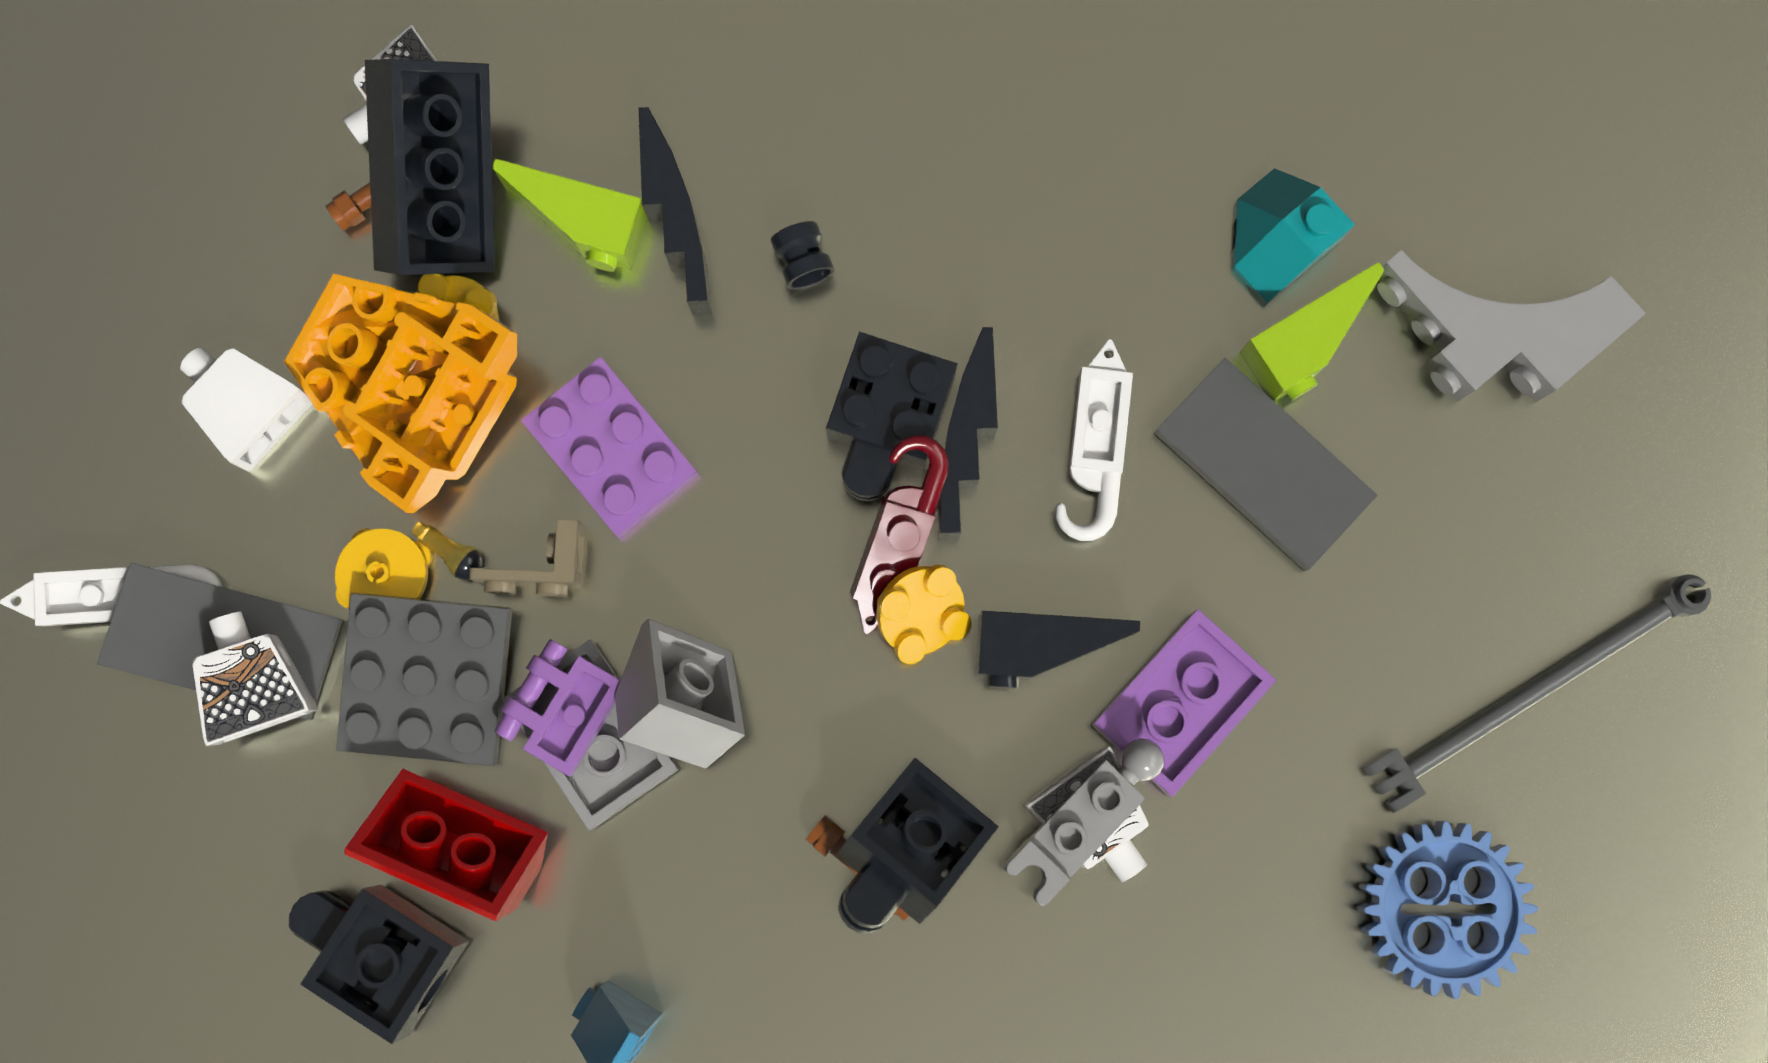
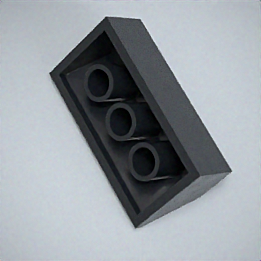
M404 59L364 60L374 270L396 275L495 272L489 64Z

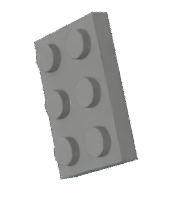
M591 639L565 655L557 666L562 671L569 673L576 659L580 656L617 677ZM548 682L534 704L533 709L543 715L559 688ZM520 687L502 698L503 702L505 703L509 696L514 698ZM616 704L573 776H567L544 762L589 831L595 829L679 770L672 757L619 739ZM524 724L521 726L522 731L529 739L534 730Z

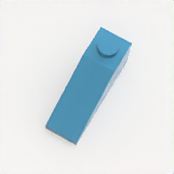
M608 980L597 991L589 987L572 1013V1016L578 1019L579 1022L571 1036L587 1063H633L662 1013Z

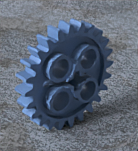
M1436 821L1433 833L1427 824H1414L1415 840L1406 832L1395 833L1399 849L1396 850L1389 846L1380 845L1378 849L1386 860L1384 865L1367 863L1366 865L1367 869L1377 877L1375 884L1362 883L1359 885L1362 891L1372 895V902L1357 906V910L1373 916V922L1365 925L1361 931L1363 934L1379 936L1380 938L1371 948V953L1379 957L1390 954L1391 956L1384 969L1394 975L1405 969L1402 983L1415 988L1422 981L1423 993L1436 997L1442 986L1446 996L1459 999L1462 985L1469 994L1480 996V979L1488 985L1500 987L1501 981L1497 969L1501 968L1505 971L1516 973L1518 969L1510 958L1512 953L1515 952L1523 955H1529L1530 950L1519 941L1521 934L1531 935L1537 933L1536 928L1524 922V915L1537 912L1538 906L1524 903L1522 895L1534 889V885L1532 883L1517 882L1515 878L1525 867L1524 864L1514 861L1505 863L1504 860L1510 851V847L1504 844H1497L1489 849L1492 833L1479 831L1472 838L1471 824L1458 823L1453 833L1449 821ZM1421 867L1427 874L1428 886L1425 892L1416 896L1410 887V877L1416 869ZM1474 867L1480 875L1481 882L1478 890L1474 894L1469 895L1464 887V876L1469 869ZM1450 901L1465 905L1485 903L1493 905L1491 913L1448 912L1443 916L1430 912L1403 914L1401 912L1403 904L1446 905ZM1426 922L1430 927L1431 940L1425 948L1418 950L1413 942V932L1419 924ZM1479 922L1484 931V938L1480 946L1471 949L1467 941V931L1471 925Z

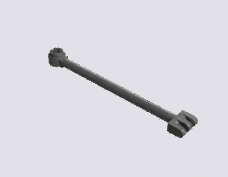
M1692 574L1671 578L1663 586L1661 597L1655 600V603L1413 756L1404 760L1398 749L1394 748L1389 749L1367 763L1363 768L1369 777L1379 774L1385 768H1388L1391 772L1390 775L1375 784L1380 795L1391 791L1397 786H1400L1403 791L1386 803L1391 812L1395 813L1426 794L1417 780L1418 777L1666 620L1676 616L1696 615L1706 610L1711 600L1710 588L1695 591V603L1690 602L1685 594L1688 586L1693 588L1703 587L1706 584L1705 580Z

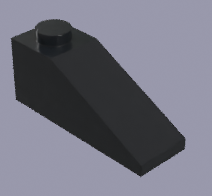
M981 611L978 624L976 677L987 678V687L1018 689L1019 680L1032 679L1140 632V621Z

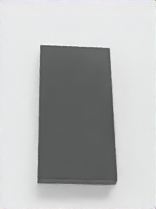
M1224 358L1154 432L1305 571L1311 569L1378 496L1227 358Z
M131 562L97 665L196 690L192 665L193 659L218 650L209 621L230 613L242 612L251 639L265 634H273L279 637L317 704L343 620ZM314 712L300 716L299 718L312 720Z

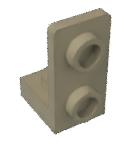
M557 519L556 533H549L546 548L548 564H554L553 571L470 568L469 579L483 584L484 592L490 594L512 595L516 594V586L536 587L537 595L565 597L568 594V588L583 589L587 528L578 520Z

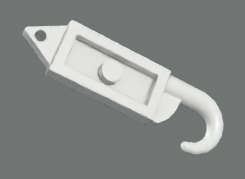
M1111 339L1106 342L1090 365L1082 367L1080 370L1069 465L1071 478L1079 486L1098 493L1096 517L1088 525H1076L1067 516L1066 506L1063 503L1056 505V520L1060 528L1069 537L1079 541H1093L1104 536L1112 528L1117 516L1133 373L1126 371ZM1104 352H1110L1112 358H1106Z
M187 564L150 567L223 587L216 574L204 566ZM129 567L33 573L34 579L1 599L0 603L34 619L35 626L111 622ZM17 597H20L22 601L21 604L17 606L15 604V600Z

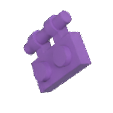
M549 639L540 656L534 654L526 669L530 672L515 697L509 696L502 706L501 711L504 712V715L494 732L509 741H513L522 724L534 731L523 750L565 775L573 776L615 706V694L621 680L580 656L576 659L569 673L562 671L557 666L568 649ZM549 682L559 689L542 715L535 711L533 706Z

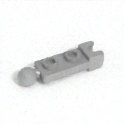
M1144 738L1133 740L1127 744L1123 751L1122 767L1118 771L1107 760H1103L1034 834L1003 864L1002 868L1012 876L1018 875L1027 866L1035 865L1039 867L1042 873V880L1033 891V899L1041 907L1047 905L1070 881V878L1146 799L1133 786L1137 781L1144 782L1154 779L1162 771L1164 755L1159 745L1152 740Z

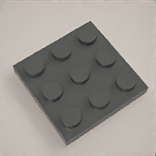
M352 593L336 751L489 766L497 764L500 735L495 733L494 730L500 722L503 713L501 708L505 692L512 608Z

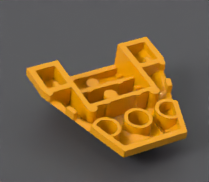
M333 274L285 358L284 363L316 410L326 412L337 427L338 431L334 436L342 448L352 449L364 469L359 473L366 483L404 512L415 513L436 497L445 480H458L466 474L516 388L517 378L509 372V369L517 357V333L479 307L470 304L449 302L417 292L414 294L382 284Z

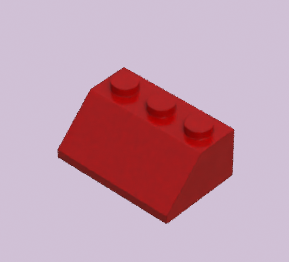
M402 768L345 847L344 855L497 922L518 908L541 870L548 832Z

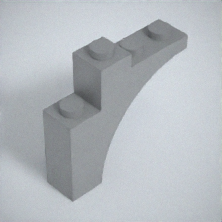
M1402 250L1382 266L1384 272L1377 282V289L1381 297L1391 306L1399 307L1411 321V327L1417 337L1424 343L1433 345L1438 350V353L1424 365L1430 370V376L1435 386L1444 394L1452 395L1457 402L1476 391L1503 367L1509 371L1510 380L1520 392L1531 396L1537 402L1558 390L1646 314L1612 276H1609L1593 288L1569 298L1545 303L1511 304L1486 300L1452 288L1419 267Z

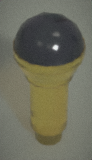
M418 522L413 527L412 534L418 538V542L441 557L451 575L455 578L468 580L470 568H482V555L474 546L462 545L461 543L456 544L433 526L425 525L423 522Z

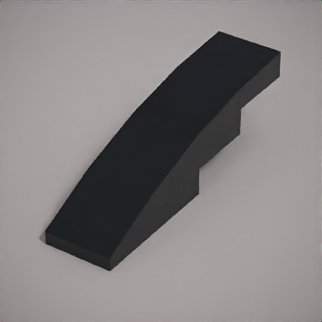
M649 107L638 108L642 206L648 221H663L664 253L670 268L686 267L687 303L692 315L712 314L707 262L689 194L673 152Z
M982 327L962 375L948 426L945 451L949 466L948 476L939 498L938 541L959 540L961 534L959 489H977L980 480L978 439L995 438L998 429L993 327Z

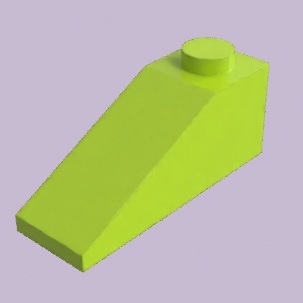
M495 159L492 168L503 186L581 256L586 258V263L595 268L610 272L615 271L616 266L628 270L632 269L647 221V216L642 206V198Z
M1377 262L1251 338L1242 348L1240 354L1273 401L1285 394H1288L1293 401L1318 385L1314 377L1328 365L1383 274L1384 268L1380 262Z

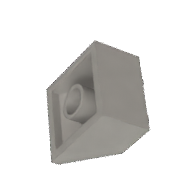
M648 618L640 628L615 694L619 739L706 769L745 736L732 651Z

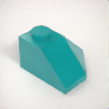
M1274 168L1236 201L1235 248L1233 249L1232 270L1266 306L1334 249L1355 224L1321 187Z

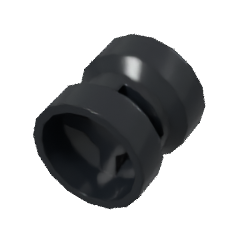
M805 221L790 225L778 231L770 239L775 255L782 258L785 264L782 273L789 289H802L818 284L834 273L830 256L821 251L822 235L816 222Z

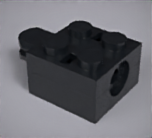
M859 331L826 426L828 441L849 447L841 474L844 488L851 496L862 501H872L881 498L890 486L897 463L924 472L928 456L921 450L915 449L906 452L895 464L889 462V456L894 446L904 438L913 435H925L935 440L955 380L958 363ZM930 403L934 404L931 415L927 414Z
M914 758L837 853V856L858 872L840 896L838 911L841 919L848 928L857 933L870 934L882 928L898 907H900L917 923L921 924L942 902L999 826L917 758ZM880 818L883 820L881 824L877 822ZM943 871L947 873L945 877L941 876Z
M382 884L362 888L352 905L331 891L311 892L302 896L293 905L289 914V928L293 934L321 952L300 985L390 1044L411 1034L469 943L467 939Z

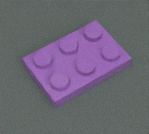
M601 356L521 420L619 539L699 475Z
M1197 609L1092 723V726L1122 754L1127 744L1136 739H1149L1158 744L1163 751L1164 766L1160 774L1152 779V781L1169 797H1173L1277 680Z

